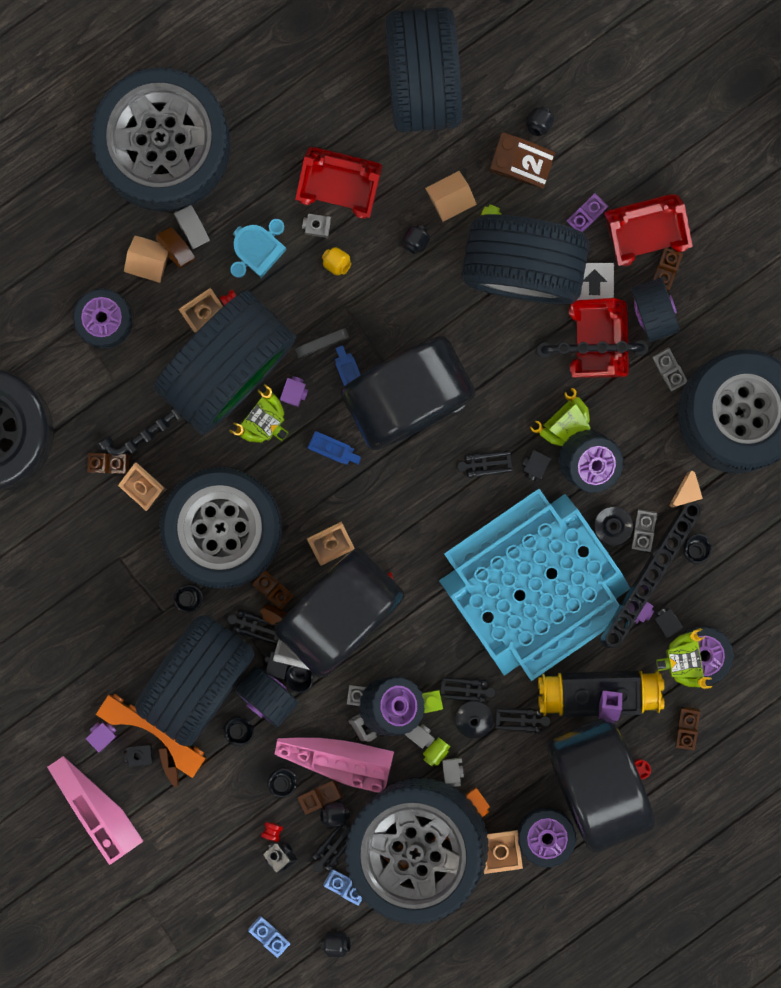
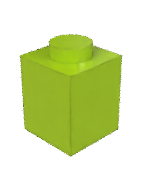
M439 690L422 693L425 702L424 713L443 710Z

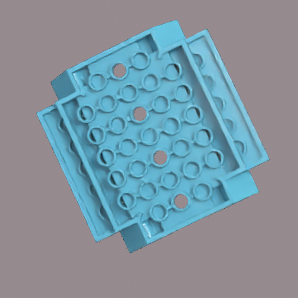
M540 489L444 553L455 570L439 580L503 675L505 676L521 665L531 681L605 631L620 606L616 598L631 589L619 568L567 495L564 494L550 504ZM581 546H585L589 550L586 557L578 555V549ZM549 568H554L557 571L556 578H547L546 571ZM517 590L524 591V600L517 601L514 598V593ZM485 612L493 614L492 622L485 623L482 616Z

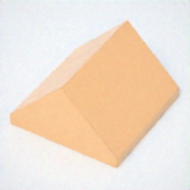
M460 171L425 188L442 222L477 205L471 189Z
M134 236L127 251L124 272L161 283L168 261V251L159 242Z
M209 288L181 307L179 311L194 333H196L223 306L212 289Z
M138 463L131 467L118 485L145 511L167 490Z
M694 471L687 472L669 505L673 508L703 499Z
M342 522L307 538L320 566L355 549Z
M518 830L487 835L489 852L484 874L523 869L520 846L518 844Z

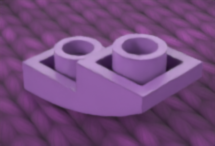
M594 193L567 222L574 229L583 232L609 206Z

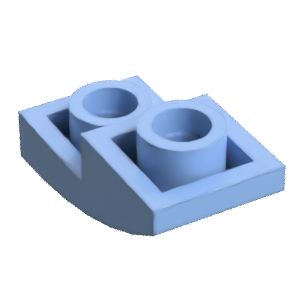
M332 868L323 886L359 906L362 897L357 894L356 888L352 885V880Z
M261 915L248 928V931L277 958L290 945V942Z

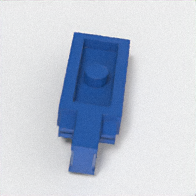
M342 345L336 348L339 358H336L335 361L343 385L346 386L349 382L360 376V372L354 357H352L351 353L346 354Z
M317 431L314 432L307 448L348 465L349 461L359 465L361 460L360 456L353 454L354 449L349 445Z

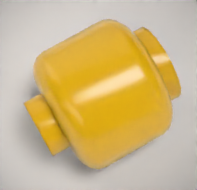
M337 247L326 250L322 256L323 267L334 275H344L351 266L349 254Z

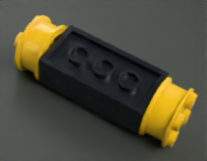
M658 670L655 673L643 674L642 671L558 673V676L546 677L545 674H542V677H538L539 693L542 694V696H538V705L543 716H546L547 713H559L560 716L563 714V717L599 716V701L603 691L622 693V711L620 715H641V713H644V710H656L657 713H660V710L664 709V698H662L661 692L664 691V679H662V674H659Z

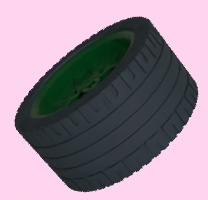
M244 291L222 307L180 349L157 378L154 390L163 399H166L180 415H183L182 417L188 423H191V426L201 435H204L222 422L259 386L292 347L296 336L273 313L267 310L250 291Z

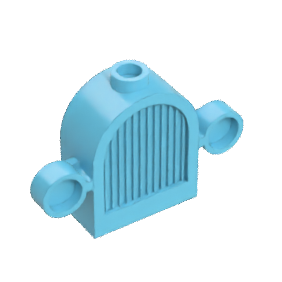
M273 219L269 223V231L258 225H249L244 228L239 226L234 231V249L241 262H235L231 266V273L234 277H243L248 266L262 278L283 255L286 247L274 237L284 231V223L280 219Z

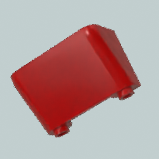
M310 147L304 157L295 200L305 205H310L315 200L352 208V212L358 218H370L382 165L374 161Z
M676 194L634 203L605 212L606 224L618 266H629L635 260V256L664 249L665 247H671L677 252H683L693 247L685 204Z
M616 298L576 300L569 306V316L574 321H577V345L581 342L598 344L602 341L607 344H617L620 341L628 343V309L624 300ZM609 351L604 354L599 352L580 354L577 352V359H574L570 364V373L573 378L626 377L629 372V351L625 353Z

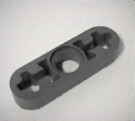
M346 328L304 344L296 348L295 352L298 358H302L348 339L349 334Z

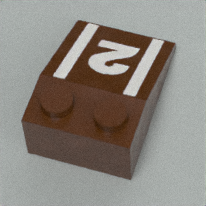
M502 132L489 172L544 189L555 152Z

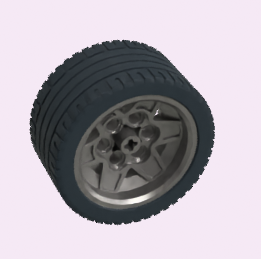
M154 67L148 70L142 69L117 81L118 83L114 84L105 93V97H102L100 100V105L96 108V113H94L93 117L94 121H92L91 144L94 157L109 184L128 202L151 211L171 212L173 210H181L184 207L198 203L197 201L203 200L206 195L208 196L211 193L212 189L216 188L217 183L221 181L222 175H224L225 169L228 166L231 150L227 122L214 94L197 78L191 77L188 73H182L180 70L175 71L172 68L164 69V67H159L155 69ZM155 106H164V108L159 112ZM185 115L191 119L194 126L183 125ZM135 119L137 122V126L129 128L130 124ZM169 119L176 121L175 126L172 128L166 127V122ZM149 120L156 121L154 128L146 127ZM180 135L186 137V141L183 144L176 143V138ZM140 137L147 138L145 145L137 144ZM159 137H164V142L162 143L157 140ZM195 148L191 159L187 162L184 151ZM127 150L138 152L135 163L130 159ZM171 152L177 154L174 161L167 160V155ZM151 153H156L158 156L154 162H150L147 159ZM161 165L169 171L168 174L154 173Z
M406 779L403 782H396L383 789L356 816L346 840L347 872H349V879L352 880V885L357 890V894L376 913L382 914L383 917L390 918L392 921H399V923H431L432 921L440 920V918L443 919L448 914H452L456 909H459L475 889L484 873L488 859L487 829H485V823L482 821V816L478 813L476 806H473V802L467 799L464 793H460V790L457 788L454 789L451 785H446L444 782L436 781L435 779ZM417 816L425 817L432 821L422 826ZM395 822L397 833H386L388 828ZM413 827L416 829L417 835L410 836L407 829ZM432 832L436 837L435 841H429L426 838V833ZM447 835L451 842L452 851L442 846ZM395 841H400L403 844L402 850L395 848ZM415 848L418 849L419 854L415 853ZM432 852H439L441 859L435 860L432 857ZM383 856L390 859L388 865L385 864ZM400 860H406L409 867L406 869L402 868L399 863ZM425 865L428 872L421 873L418 866ZM435 871L447 872L441 879L436 881ZM411 879L413 885L407 884L404 881Z

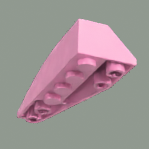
M278 738L275 755L345 785L378 793L386 788L394 754L393 751L364 744L324 738Z
M63 756L47 767L109 865L143 842V839L123 809L68 759Z

